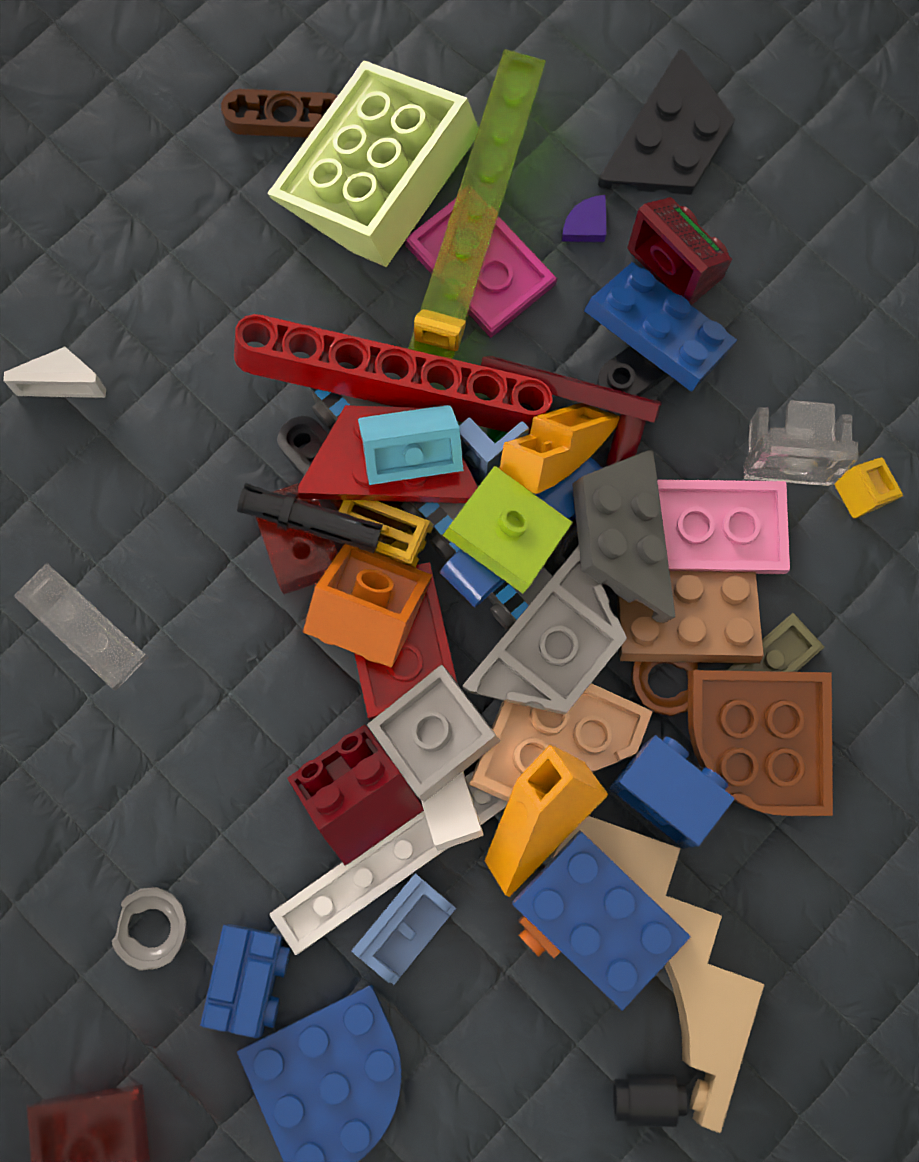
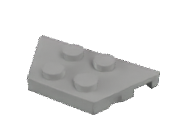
M579 546L464 683L463 689L471 694L566 715L626 641L627 637L618 618L611 611L609 599L602 584H599L596 580L582 572Z

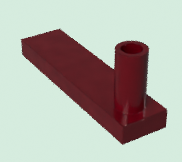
M484 356L481 362V366L543 381L549 387L552 395L620 413L606 461L608 466L637 455L646 421L654 423L657 420L662 402L494 356Z

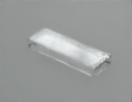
M47 562L14 595L20 603L115 691L148 658L139 647Z

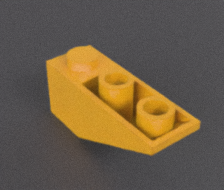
M551 744L517 779L484 860L504 894L509 897L608 795L584 761Z

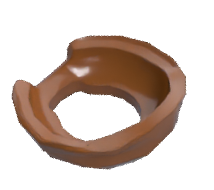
M635 661L631 673V681L636 695L645 706L655 713L668 716L688 711V687L687 690L680 692L675 697L662 698L654 694L650 689L648 674L656 665L666 663L679 669H684L688 678V671L698 670L699 662Z

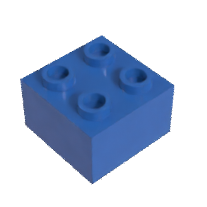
M655 735L640 747L638 753L632 757L608 789L682 849L699 846L735 798L725 791L729 785L721 776L707 767L700 771L686 760L689 752L682 745L668 736L662 741Z

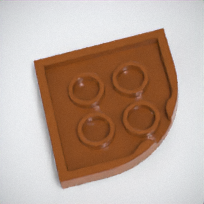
M688 671L689 734L695 756L701 768L707 767L721 776L729 785L725 791L735 798L734 801L752 810L782 816H833L832 672Z

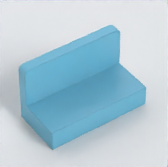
M450 405L361 417L358 419L369 485L463 471L460 428Z

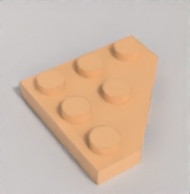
M592 683L566 715L502 701L491 728L501 741L479 758L469 785L508 802L517 779L550 744L584 761L592 773L629 759L638 753L653 711Z

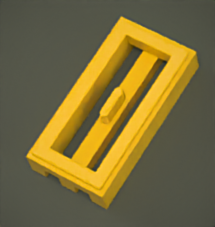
M343 500L339 512L366 521L379 523L351 512L353 506L357 505L415 527L414 534L410 535L383 524L382 535L409 546L406 551L379 541L375 552L416 568L419 561L417 555L420 550L424 549L426 545L424 539L427 532L431 533L434 524L429 520L379 501Z

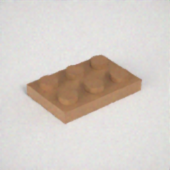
M670 571L676 617L665 623H659L652 619L654 611L637 599L629 603L617 595L618 620L627 637L626 641L619 648L620 661L760 664L764 656L756 572Z

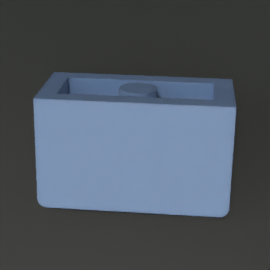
M470 417L459 426L462 456L475 482L480 486L494 466L500 467L504 442L528 435L529 427L523 421L496 444Z

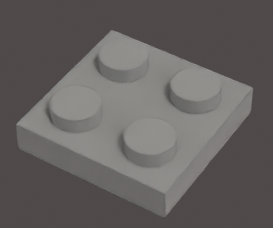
M440 665L367 724L417 797L424 802L501 741L443 665Z

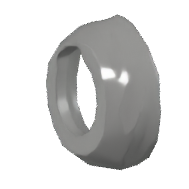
M157 887L139 889L128 895L121 903L122 910L112 945L115 952L126 964L138 970L158 969L170 963L184 945L187 938V920L182 905L172 893ZM148 909L163 911L171 923V932L168 939L158 947L149 948L143 946L135 938L130 937L129 924L135 913H141Z

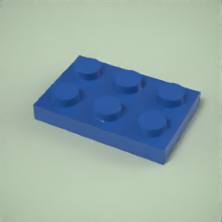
M633 262L591 297L584 309V312L691 392L730 352L737 341L736 338L726 332L721 324L707 318L691 306L686 298L672 292L656 280L651 272L640 268Z
M581 830L574 835L512 901L513 906L622 1011L691 937Z

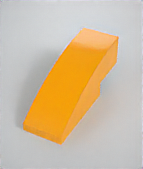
M584 403L574 404L534 416L530 435L504 442L499 469L532 493L538 494L571 475L586 462L617 427L620 416Z

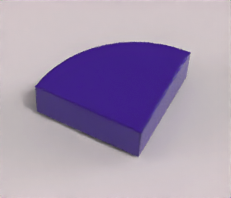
M606 195L590 197L576 205L567 216L562 233V242H605Z

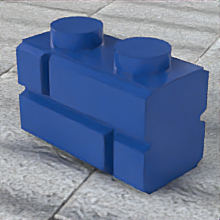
M232 924L223 925L200 1026L253 1038L261 1037L264 1034L265 1026L274 1027L280 1004V998L272 996L276 976L285 977L291 948L283 947L285 939L283 935Z

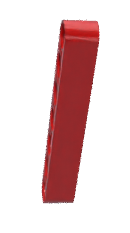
M257 314L245 316L238 322L235 328L234 360L237 366L244 372L393 407L430 408L450 405L456 420L459 422H464L470 417L478 426L510 432L523 421L529 427L528 435L531 432L533 417L547 413L553 401L549 387L543 381L536 378ZM259 342L264 346L260 348H255L249 346L247 343ZM303 352L308 354L310 357L299 358L296 357L293 353ZM339 363H350L356 368L346 369L341 367ZM385 373H394L401 379L388 378ZM430 383H438L444 386L446 390L435 389ZM475 393L486 395L490 398V401L478 398ZM520 403L530 405L535 411L524 409Z

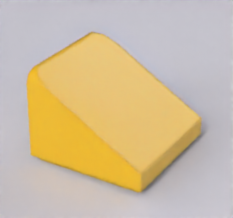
M421 310L414 320V339L418 342L450 351H458L466 321L430 310Z
M882 457L856 465L834 480V485L853 518L861 517L903 497L901 489Z

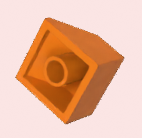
M344 544L315 586L303 633L316 637L326 644L336 645L361 655L371 662L381 663L392 668L406 642L430 584L432 574L376 552L372 554L357 547Z

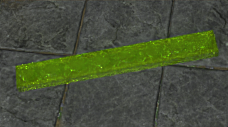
M504 49L421 310H430L466 321L545 70L546 60ZM414 332L408 347L411 350L454 359L456 351L416 341L414 339Z

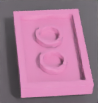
M657 480L669 571L756 572V574H786L790 571L786 481Z

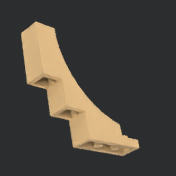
M587 816L551 854V858H554L574 835L581 830L691 936L664 966L670 978L678 1006L682 1032V1061L693 1068L706 1072L704 1081L698 1079L691 1094L690 1109L695 1110L693 1119L702 1127L721 1133L764 984L708 964L722 915L666 896L681 848Z

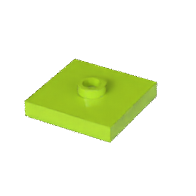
M494 466L449 525L443 536L523 594L572 524V521Z

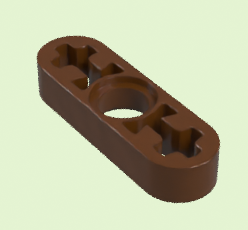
M235 89L225 95L221 103V110L227 128L236 134L308 138L322 119L321 116L324 115L325 110L330 108L338 96L322 92ZM240 106H247L248 111H245L244 117H236ZM261 106H264L266 120L260 119V114H262ZM281 106H290L297 112L296 116L288 122L277 121L274 119L273 113ZM303 108H309V122H305Z

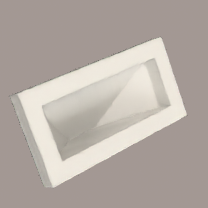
M66 347L4 372L3 381L16 396L106 398V388L96 373Z

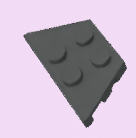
M648 450L584 475L572 483L582 572L599 583L607 584L615 594L629 603L637 599L654 611L652 619L659 623H665L676 616L654 452Z

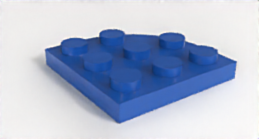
M372 984L237 1051L284 1162H358L374 1148L392 1120L401 1087V1058L393 1029Z

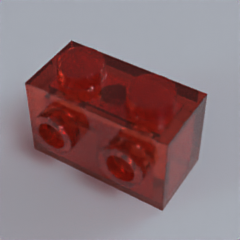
M300 483L273 492L283 495L291 492L298 495ZM299 499L321 507L319 499ZM256 517L283 595L318 583L337 556L334 542L292 528H288L287 531L277 528L276 523Z

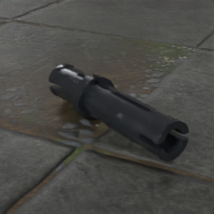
M245 483L237 506L238 513L276 523L278 529L285 531L288 528L301 530L328 540L357 547L372 554L375 553L383 528V524L366 521L352 515L299 500L297 494L288 492L287 495L274 493L249 483Z

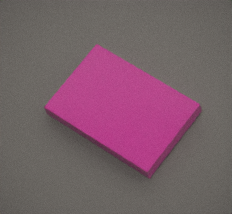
M469 187L405 240V246L490 338L557 283V278L472 187Z

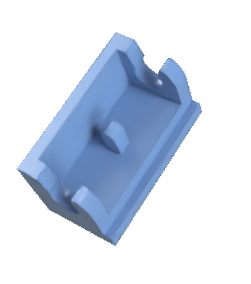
M414 874L353 948L352 952L384 980L395 985L456 908L417 874Z

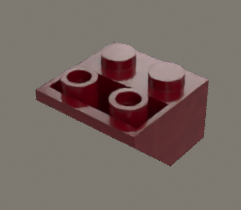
M365 724L354 732L345 735L337 744L315 759L306 762L298 771L287 777L319 832L344 866L424 811L423 806L400 771Z

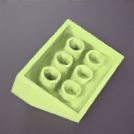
M363 61L269 190L268 195L271 199L352 253L387 267L480 134L469 101L464 96Z

